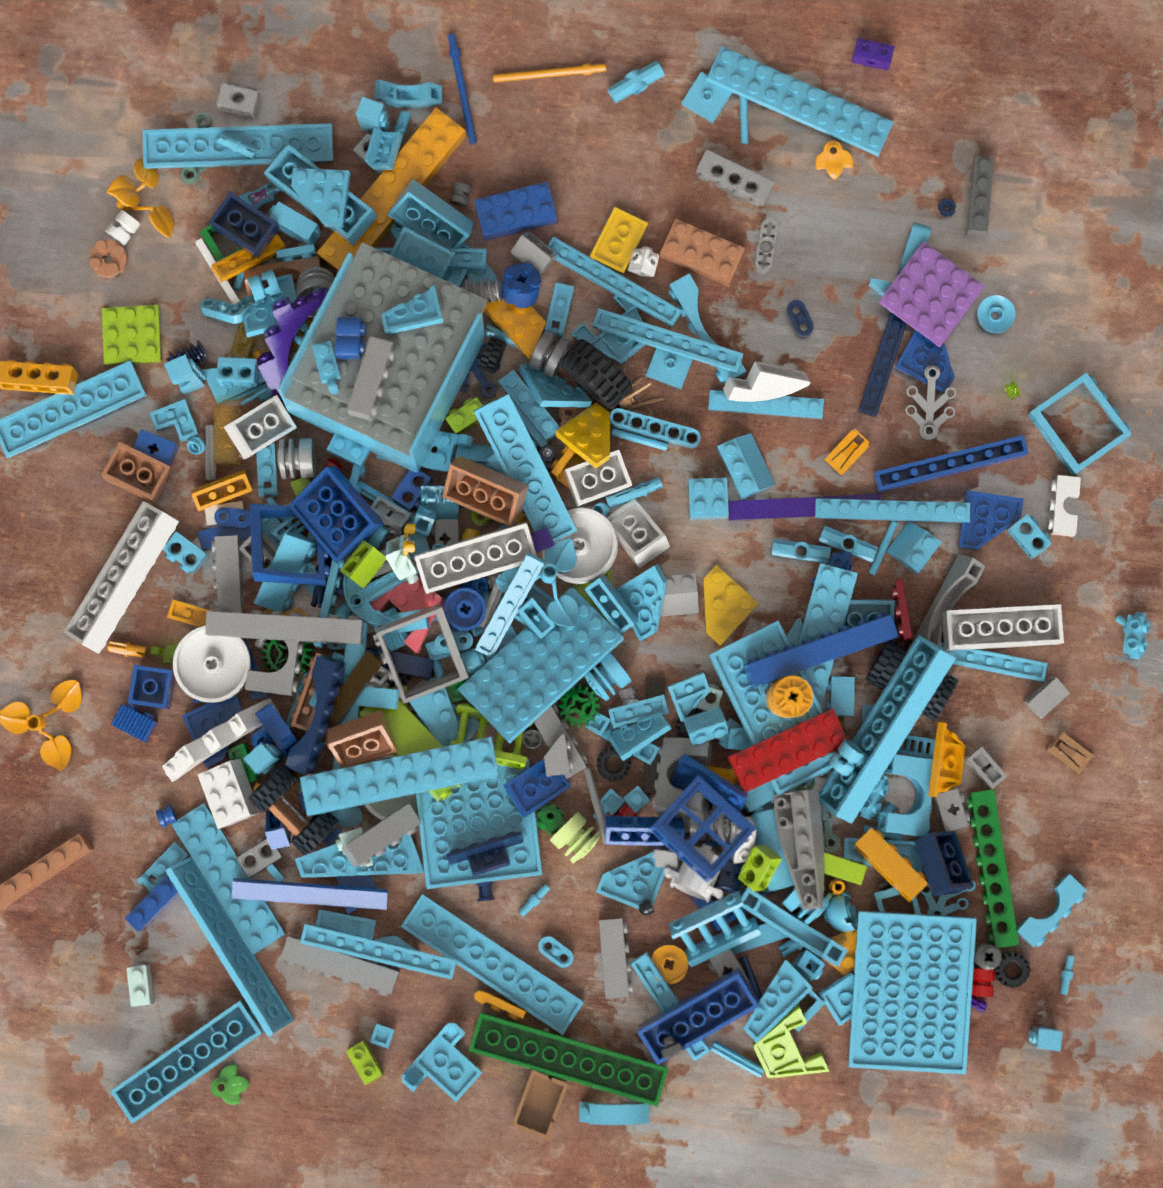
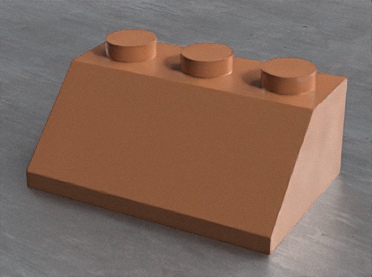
M119 442L101 475L104 480L156 505L164 490L171 467Z
M381 710L327 729V744L341 768L365 764L397 752L389 723Z

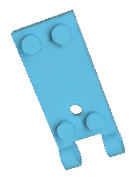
M439 431L421 467L448 472L456 445L471 448L473 437ZM436 446L438 448L437 452L432 453L431 449ZM376 455V458L379 460L389 461L379 455Z

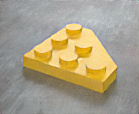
M597 402L556 430L555 436L595 469L610 459V413Z
M716 565L703 579L706 634L721 646L759 603Z

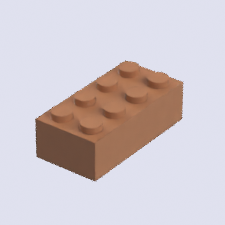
M675 218L660 252V258L730 287L744 255L745 248Z
M459 456L450 464L442 497L511 527L521 517L529 485Z

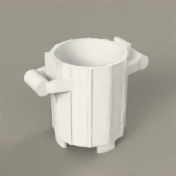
M703 844L699 848L693 845L711 864L718 858L715 852L711 850L712 847ZM683 861L678 872L670 868L664 870L665 876L672 878L670 883L672 888L674 886L690 896L706 900L707 903H709L711 896H715L717 899L723 897L721 889L713 888L719 872L711 881L706 883Z

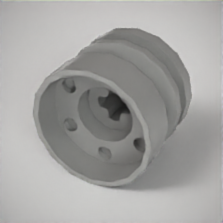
M313 267L303 271L297 280L296 299L301 296L306 297L318 288L323 289L327 287L329 291L335 277L330 271L320 267ZM319 308L316 311H314L309 317L315 318Z
M300 438L298 447L295 446L293 439H289L288 447L286 440L280 439L277 461L282 479H288L289 470L292 479L296 478L297 470H300L302 478L316 477V450L313 438Z
M706 800L704 817L698 818L704 823L717 807L713 805L711 809L710 801ZM721 813L709 828L724 842H727L731 831V820ZM690 818V831L692 837V835L700 828V826L692 818ZM705 832L698 841H707L709 834Z

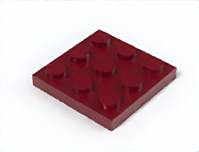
M903 579L895 580L896 585L892 586L894 600L899 602L898 605H895L896 615L902 621V624H898L900 637L904 638L905 642L912 641L913 638Z

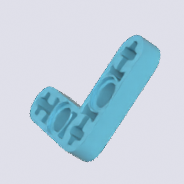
M247 295L234 305L209 298L203 300L200 303V307L205 316L237 324L243 322L244 315L247 312L249 313L254 307L255 300L253 295Z

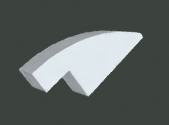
M755 361L746 380L729 377L723 390L728 400L764 401L779 398L803 389L810 384V380L804 371Z

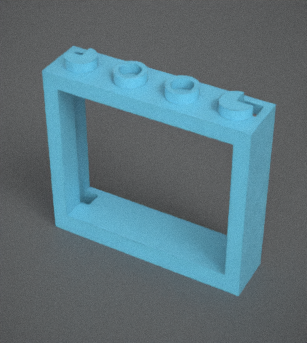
M1087 373L1028 414L1072 476L1132 435L1130 426L1125 421L1122 422L1119 417V411L1109 404L1105 392L1098 389L1092 375L1089 376ZM1084 383L1121 435L1081 464H1078L1041 412Z

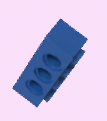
M605 816L603 831L605 845L666 846L649 830L660 817ZM673 817L668 824L684 838L685 828L682 817Z

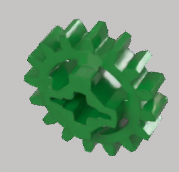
M581 685L578 686V690L571 687V693L566 692V698H560L563 704L559 705V708L564 710L560 712V715L562 717L566 716L564 719L566 723L571 720L570 725L572 727L576 723L579 728H582L583 723L588 727L589 721L595 722L593 717L600 715L597 709H601V705L596 704L600 699L599 697H594L596 693L594 691L590 692L589 687H586L584 690ZM579 695H586L589 698L583 699ZM579 703L582 704V710L577 709ZM573 715H578V716H580L581 719H576V718H573L572 716H573Z

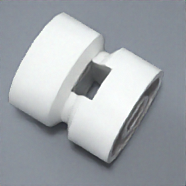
M120 210L115 217L116 221L111 222L105 231L125 246L131 238L130 234L135 233L141 224L128 213Z

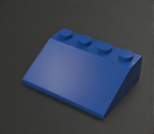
M326 467L288 505L335 563H338L355 550L363 540L369 539L384 524L337 467Z

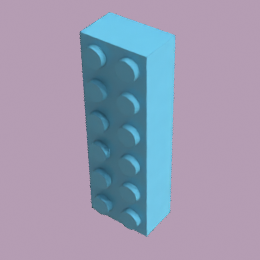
M288 144L264 174L271 183L318 218L294 191L291 183L293 168H320ZM348 192L344 228H329L354 246L377 219V215L372 208L351 192Z

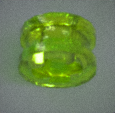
M1011 381L1010 385H1004L1010 400H1013L1015 396H1021L1020 390L1014 381Z

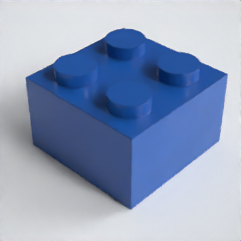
M134 665L128 703L170 710L175 682L174 671Z

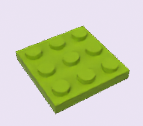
M159 305L102 308L105 365H118L131 361L132 364L162 362Z

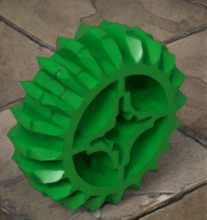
M270 640V644L267 642L263 643L268 649L261 650L262 653H267V656H263L261 659L263 661L268 660L264 667L271 666L268 671L269 673L280 670L281 664L283 665L288 660V657L284 659L285 654L282 650L289 651L288 646L285 647L280 644L279 641L281 640ZM301 642L304 643V650L300 662L301 670L304 673L307 670L303 666L305 664L309 666L310 662H307V658H312V655H308V652H312L313 648L306 647L311 642ZM274 647L279 651V657L275 663L272 657Z

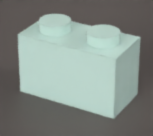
M150 964L128 967L127 977L131 1007L153 1004L154 995Z

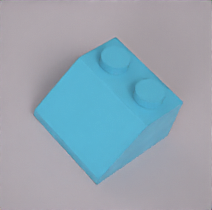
M908 522L886 553L917 575L942 542L928 531Z

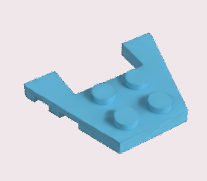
M616 295L613 297L625 311L622 316L643 322L635 306ZM584 323L571 333L572 338L588 341L605 356L621 365L646 345L605 331L596 337Z

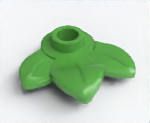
M230 1065L222 1069L219 1078H216L211 1083L212 1094L216 1097H222L230 1105L239 1104V1094L244 1092L250 1085L247 1079L237 1076V1065ZM219 1084L224 1085L223 1091H218L217 1086Z

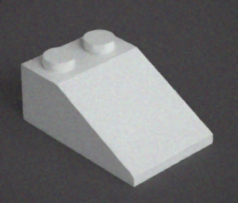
M636 499L629 501L606 517L617 534L618 542L638 568H641L670 548L666 535Z

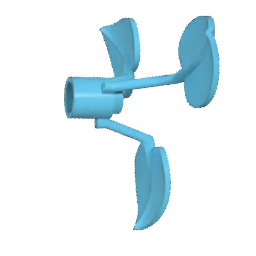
M565 539L556 542L554 546L546 550L544 555L546 565H544L542 572L538 574L536 580L541 578L543 582L552 584L555 601L548 605L547 615L554 624L560 626L574 627L579 618L578 605L569 595H564L558 599L555 581L558 571L568 572L572 570L577 561L573 540ZM519 567L505 570L496 578L495 582L504 594Z

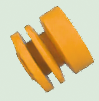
M788 676L776 679L770 683L766 690L765 699L768 708L773 714L778 717L792 718L802 716L809 710L813 701V693L807 681L800 677ZM794 693L795 697H793L792 700H789L788 697L790 696V694Z

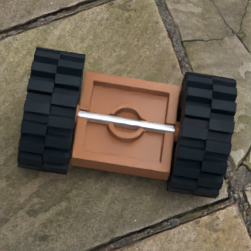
M888 640L865 680L881 690L886 687L905 658L907 648L893 640ZM946 673L921 714L933 721L936 720L955 690L959 679Z
M282 764L253 791L248 799L261 812L269 808L274 816L294 834L290 842L303 855H307L329 835L334 827L337 826L339 820L331 812L307 816V812L303 813L299 796L291 788L297 778Z

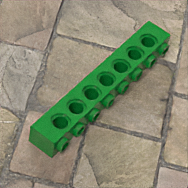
M994 790L968 793L969 797H966L967 807L972 812V816L969 817L970 826L975 831V836H972L974 848L977 847L978 855L975 856L976 864L981 869L979 883L984 888L982 902L987 907L985 921L986 925L990 926V933H988L989 944H993L996 948L1019 945ZM981 805L987 808V814L983 817L978 814V808ZM983 825H988L990 828V833L987 836L981 833ZM986 844H990L993 847V852L990 855L984 852ZM990 863L996 866L994 874H989L987 871V866ZM992 883L999 885V891L996 894L990 891ZM996 902H1000L1003 907L999 913L993 910V905ZM1000 921L1004 922L1006 926L1003 932H998L996 929V925Z

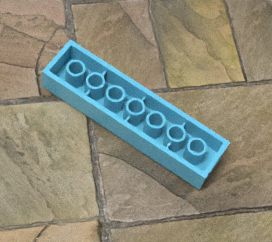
M240 1000L110 1092L131 1124H133L265 1031L245 1001Z

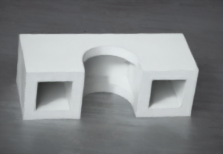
M1057 475L1051 481L1053 499H1050L1049 510H1052V516L1048 519L1047 526L1050 529L1051 535L1072 537L1076 535L1078 515L1068 514L1064 510L1063 503L1067 498L1076 499L1079 497L1081 477Z

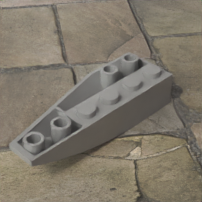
M803 790L783 793L781 795L774 794L777 835L802 909L822 908L824 892V842L818 790Z

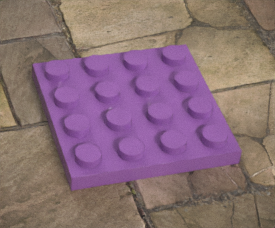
M923 241L878 303L938 347H941L985 286Z

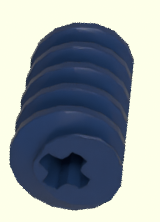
M197 340L196 347L190 343L189 350L183 346V352L175 349L176 355H173L169 351V358H166L167 362L186 355L189 359L192 358L197 366L198 361L204 364L205 358L209 361L206 350L199 340Z

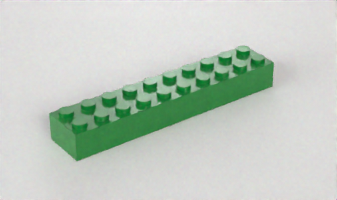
M482 1011L479 1014L469 1049L470 1052L657 1107L668 1072V1066L662 1064L657 1065V1063Z

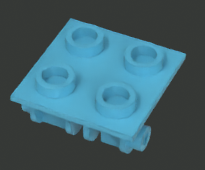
M421 486V505L430 506L437 511L435 520L458 519L459 504L442 497L445 486Z

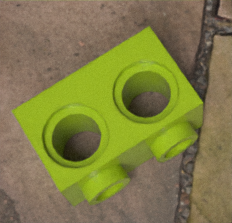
M767 845L754 846L749 852V858L746 863L741 867L738 879L753 892L764 891L782 858Z
M365 1040L346 1051L365 1085L384 1074Z

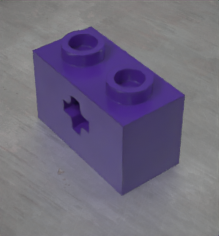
M857 38L852 63L888 71L894 46Z

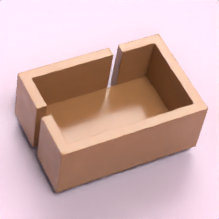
M532 1070L511 1126L548 1140L555 1122L552 1118L556 1119L569 1081L552 1076V1079H550L548 1074Z

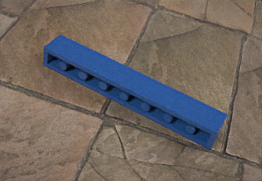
M1022 435L876 471L872 476L877 493L1023 458L1029 452L1025 437Z
M884 613L873 616L874 620L867 622V619L855 622L856 626L849 628V625L837 628L838 632L834 634L828 631L820 634L819 639L813 640V637L802 640V645L795 646L794 643L785 646L782 652L777 653V650L765 653L766 657L759 659V656L747 660L748 663L743 665L750 687H756L897 638L899 636L892 615L885 616Z

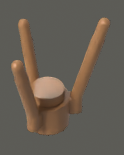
M639 377L632 383V389L643 380V377ZM648 382L635 391L628 392L619 402L621 409L627 408L630 411L634 408L664 401L665 398L660 397L632 404L635 402L633 396L652 385V382Z

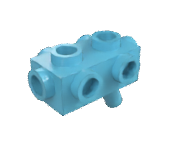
M1135 612V615H1128L1127 619L1118 615L1115 620L1124 626L1123 633H1125L1122 653L1129 654L1128 658L1140 659L1147 650L1146 636L1150 631L1149 618L1146 617L1147 613Z
M882 775L859 811L861 812V817L871 820L872 817L875 818L876 814L880 812L883 797L887 795L889 790L888 785L890 782L887 781V776Z

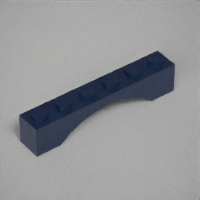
M326 655L316 656L311 674L316 690L314 718L304 737L290 748L285 764L286 768L304 775L312 774L317 769L319 753L324 746L323 739L327 729H329L328 722L334 711L335 697L339 694L340 680L345 673V662Z

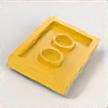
M614 207L590 258L624 275L630 263L633 249H637L649 223Z

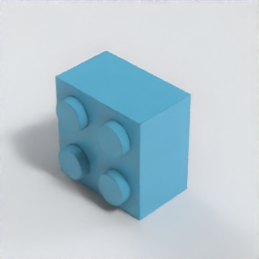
M727 478L689 479V519H728Z

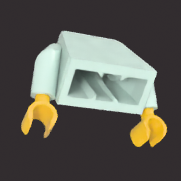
M411 523L406 524L404 535L386 542L385 554L398 579L406 578L409 584L419 580L416 574L417 563L413 554L415 545L414 541H410L411 538L409 537V534L415 535L416 524Z

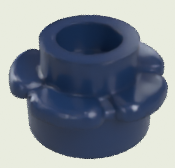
M943 199L938 204V211H940V215L943 217L955 214L956 204L951 199Z

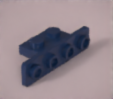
M521 831L509 832L506 836L493 837L480 844L473 843L467 848L454 849L447 854L448 864L452 865L468 860L473 876L509 866L510 860L505 848L522 843Z

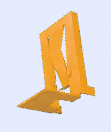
M856 429L854 431L851 430L824 460L842 476L869 448V441ZM859 434L865 441L853 452V454L850 456L847 462L840 469L842 464L845 462L848 456L858 445L853 441L850 444V446L847 447L842 453L840 452Z

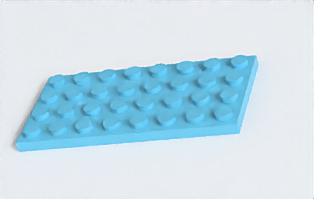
M572 587L562 596L569 595L578 605L579 618L576 626L566 627L554 624L555 627L542 639L527 626L458 688V691L509 743L624 640L623 636Z
M779 621L709 655L752 745L823 713L812 690V705L806 713L792 718L778 717L770 711L765 699L766 690L773 681L756 687H750L743 667L744 664L748 663V659L759 656V659L766 657L765 653L777 650V653L784 651L783 647L790 645ZM803 670L785 676L800 677L809 684ZM794 693L790 694V696L788 697L789 700H792V698L795 697ZM834 752L770 781L776 794L781 795L833 768L828 760Z

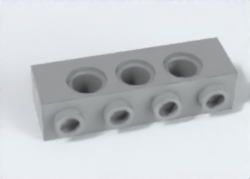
M706 150L696 169L699 179L705 182L711 181L721 190H730L734 196L738 198L744 197L749 200L750 204L757 207L759 205L764 207L775 183L709 150ZM719 168L723 173L715 175L712 170ZM735 176L739 179V182L731 183L729 178ZM748 185H754L756 187V190L754 192H750L746 189V187Z

